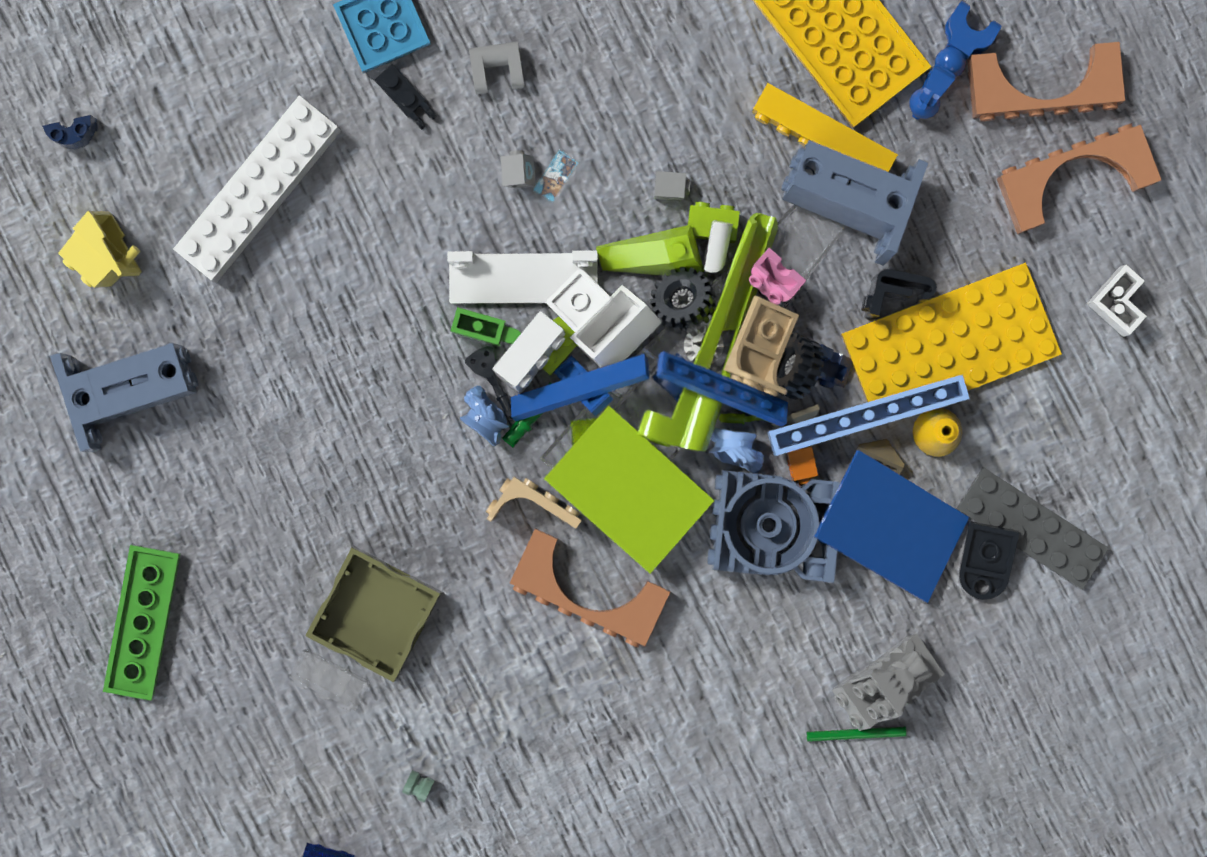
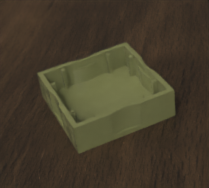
M354 546L351 547L335 578L328 598L319 608L305 636L337 653L345 654L355 659L363 667L395 682L442 592Z

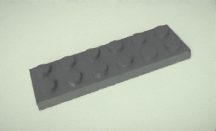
M982 467L956 508L975 522L1019 531L1017 549L1082 590L1109 549V547L984 467Z

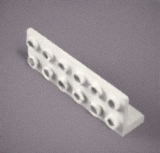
M447 251V261L449 263V301L451 304L546 303L545 301L580 267L598 284L597 251L541 254H474L473 251Z

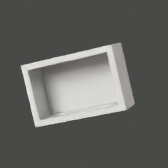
M623 285L611 296L615 302L580 337L576 333L570 337L600 368L625 360L662 323L644 302Z

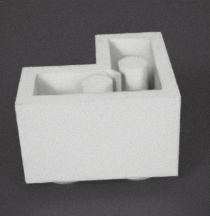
M1123 265L1113 273L1086 304L1123 337L1128 336L1147 317L1128 300L1143 284L1144 280L1129 266Z

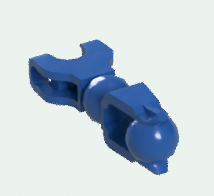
M964 1L959 3L945 24L946 47L936 55L935 65L927 75L922 88L916 90L910 97L909 105L912 117L917 120L920 118L928 119L938 113L940 97L946 92L956 77L963 73L966 60L973 54L985 52L993 43L1002 27L998 22L991 21L984 30L976 31L971 29L966 21L970 5Z

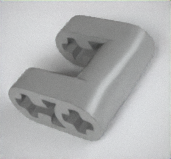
M518 41L469 48L476 95L488 93L485 68L509 65L512 89L525 87Z

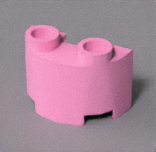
M768 248L754 264L749 282L767 296L771 303L778 305L782 301L791 299L806 280L794 269H786L781 263L782 258L771 248Z

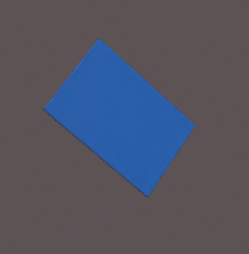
M857 450L814 537L925 603H928L969 517L860 450Z

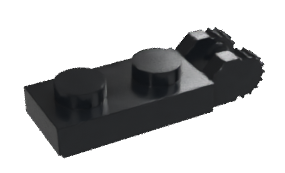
M393 64L374 80L406 117H410L421 130L426 126L421 118L417 117L414 113L418 108L421 107L426 115L433 120L437 117L434 111L425 103L426 100Z

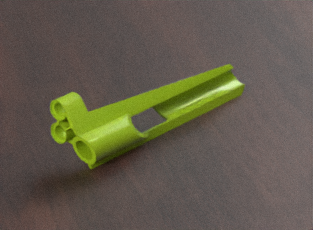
M755 213L749 218L735 253L721 298L694 364L710 370L722 331L735 330L721 375L730 378V372L725 371L724 368L751 302L758 291V288L750 284L749 277L751 276L754 264L768 248H772L778 230L776 217ZM684 388L672 418L647 410L643 415L637 434L649 439L653 443L666 447L671 445L691 450L707 451L723 403Z

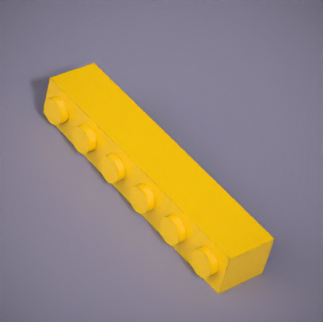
M769 83L765 86L752 110L756 120L766 125L768 122L777 127L776 130L789 137L790 134L798 138V143L803 146L810 140L889 172L898 154Z

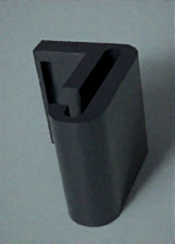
M884 269L872 278L869 294L863 298L861 311H865L864 318L875 319L880 316L883 297L903 301L912 297L913 289L885 284L881 281L924 290L925 292L917 296L916 303H922L935 295L937 289L936 282L930 277Z

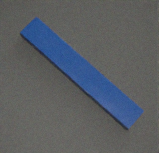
M663 351L659 354L657 377L780 427L787 424V401Z
M645 354L512 396L511 418L516 422L650 379L649 359Z

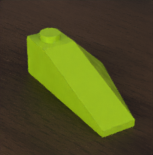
M691 224L596 246L603 271L661 276L666 274L669 276L671 275L670 270L675 269L676 272H680V267H685L688 272L690 268H694L697 273L699 271L704 272Z

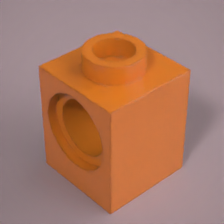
M812 447L786 453L792 481L798 480V484L801 485L813 479L812 477L818 476Z

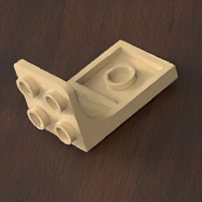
M754 296L724 368L725 371L732 373L731 379L776 397L778 392L786 395L788 390L781 388L777 383V369L799 315L765 299Z
M513 477L512 480L506 479L499 490L503 493L498 501L496 499L493 500L486 510V513L489 514L487 520L492 522L508 501L514 498H527L574 528L578 527L582 519L578 517L580 512L569 505L566 508L557 504L560 499L548 491L543 495L537 491V484L527 478L522 481L517 477Z

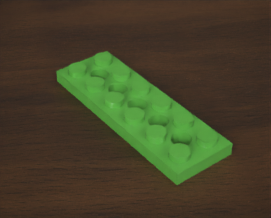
M130 545L103 692L150 701L154 700L181 553ZM149 566L154 567L157 571V577L153 581L146 579L144 574ZM143 591H148L152 594L153 600L151 604L144 605L140 601V595ZM139 615L145 616L148 620V626L144 630L136 626L135 621ZM134 640H139L143 643L144 648L140 654H136L131 650V644ZM130 664L136 665L139 669V674L136 678H130L126 673V669Z

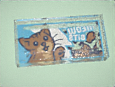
M558 149L536 182V186L532 188V191L553 204L580 162L561 149Z

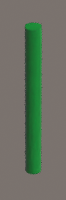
M906 727L869 728L859 731V729L806 732L807 742L904 737L906 736Z

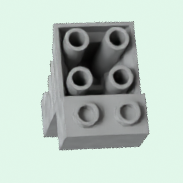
M916 633L902 639L864 670L851 674L833 688L832 692L835 694L836 702L848 713L851 724L858 728L859 731L871 728L878 722L900 717L905 710L904 707L910 705L912 699L919 697L922 691L927 689L932 683L937 682L945 674Z

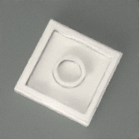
M580 267L545 302L580 337L615 301Z

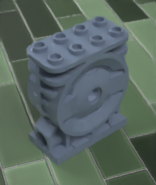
M722 470L721 475H716L715 490H719L718 500L713 502L712 514L716 515V525L711 524L710 539L714 540L713 549L708 550L707 564L712 565V570L758 575H778L794 569L801 579L834 583L837 550L823 543V558L811 557L809 555L817 542L814 536L819 527L818 513L813 502L827 503V511L841 482L811 479L801 487L799 484L780 476ZM761 484L760 498L751 502L745 508L740 521L744 540L755 549L752 564L748 562L749 550L745 548L738 537L736 520L743 504L755 496L756 486ZM783 486L787 487V499L793 504L799 515L800 530L792 547L781 554L780 565L775 566L777 552L790 544L795 536L797 527L794 512L788 504L782 501ZM811 486L809 497L805 490ZM766 518H772L775 522V528L771 532H765L762 528V522ZM803 562V571L801 572L797 566Z

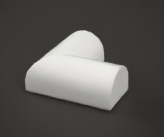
M716 220L712 221L703 261L705 271L718 272L724 267L733 224Z

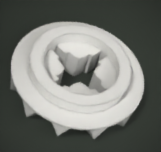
M707 325L701 326L702 328L698 331L696 327L693 328L692 333H688L685 337L684 351L693 363L700 350V347L693 345V343L697 344V342L702 341L709 327ZM720 336L712 363L717 361L723 352L722 336Z

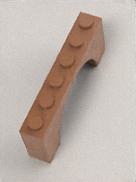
M1120 42L1094 44L1089 49L1088 69L1079 86L1073 92L1063 97L1048 100L1032 98L1016 90L1001 72L996 53L971 55L967 63L973 118H980V121L995 120V116L1003 115L1005 119H1015L1020 117L1019 114L1029 113V117L1043 116L1044 112L1054 111V115L1069 113L1070 109H1078L1080 113L1093 111V107H1103V110L1117 109L1118 105L1125 101Z
M1132 123L1118 128L1119 133L1111 136L1109 132L1094 137L1095 141L1086 144L1084 140L1071 145L1072 150L1063 152L1062 149L1049 153L1048 159L1040 161L1038 157L1025 162L1026 167L1017 170L1016 166L1003 170V175L997 178L1016 233L1025 232L1045 223L1042 212V196L1045 185L1052 173L1060 165L1068 161L1088 158L1107 163L1126 179L1132 192L1161 181L1142 126L1133 127Z
M535 528L510 581V584L514 585L513 590L523 595H526L527 592L536 595V601L547 606L551 602L559 606V612L568 616L575 613L581 616V622L592 627L596 623L604 627L603 632L613 637L620 634L626 637V643L639 648L640 644L646 646L670 591L647 580L636 597L618 608L592 610L582 607L572 601L562 591L556 580L553 568V554L558 538Z

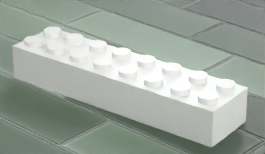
M299 95L173 250L211 281L217 283L339 135L341 130Z

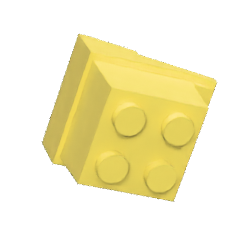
M87 211L74 226L73 230L75 232L58 253L63 258L62 262L69 269L76 270L82 276L81 280L91 288L113 286L120 277L139 276L141 274V270L135 261V257L140 253V250L134 245L130 249L127 248L122 239L125 235L109 211Z

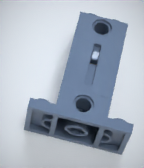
M809 140L804 147H799L797 154H794L790 162L789 168H791V171L785 177L781 190L784 191L782 200L878 238L879 240L874 249V253L877 254L875 263L884 266L898 251L928 163L919 159L913 166L910 165L906 173H902L901 177Z
M175 343L80 372L78 361L76 358L73 359L71 355L57 353L50 356L80 452L101 450L102 436L100 431L95 429V425L197 393L196 387L199 386L195 373H191L188 363H191L188 350ZM175 366L176 374L174 377H171V369ZM88 394H89V396H90V401H89V403L87 404V403H86V397H87Z

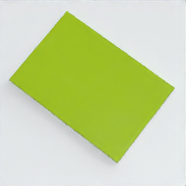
M607 406L544 477V480L651 574L714 500L646 438L637 434L638 431L615 410Z

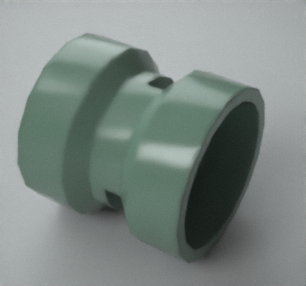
M412 770L402 793L408 796L414 795L417 797V800L425 803L435 780L429 777L423 778L418 772Z

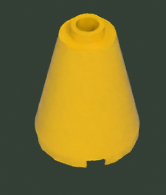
M945 408L933 409L923 412L916 419L912 431L913 439L918 448L925 454L934 457L946 456L952 453L960 444L962 426L957 416Z

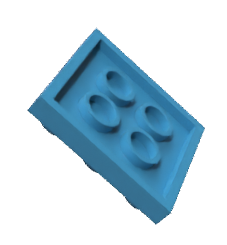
M342 0L333 4L363 74L431 45L412 0Z

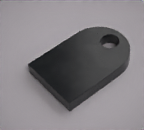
M969 521L959 568V579L963 589L970 596L987 600L999 596L1006 589L1011 574L1019 531ZM977 581H986L989 584L988 589L985 592L976 591L974 585Z

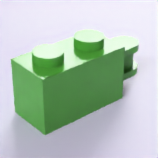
M458 307L451 327V332L496 346H500L501 341L513 344L521 335L519 330L506 327L505 320Z

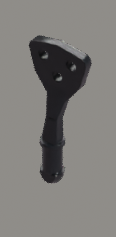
M491 346L476 350L465 359V364L475 374L487 379L495 391L496 400L499 401L505 416L512 419L511 403L507 397L508 395L499 386L495 372L492 369L496 365L494 349ZM487 364V367L483 368L482 365Z

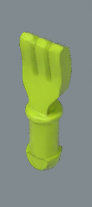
M744 412L742 414H720L719 416L721 423L745 425V422L766 421L753 415L745 416Z

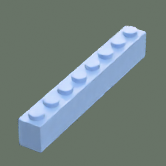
M959 375L767 432L773 454L777 456L970 398L963 375Z

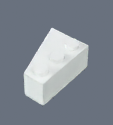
M540 311L492 368L499 379L518 394L523 393L537 372L548 362L553 350H557L565 341L564 330Z

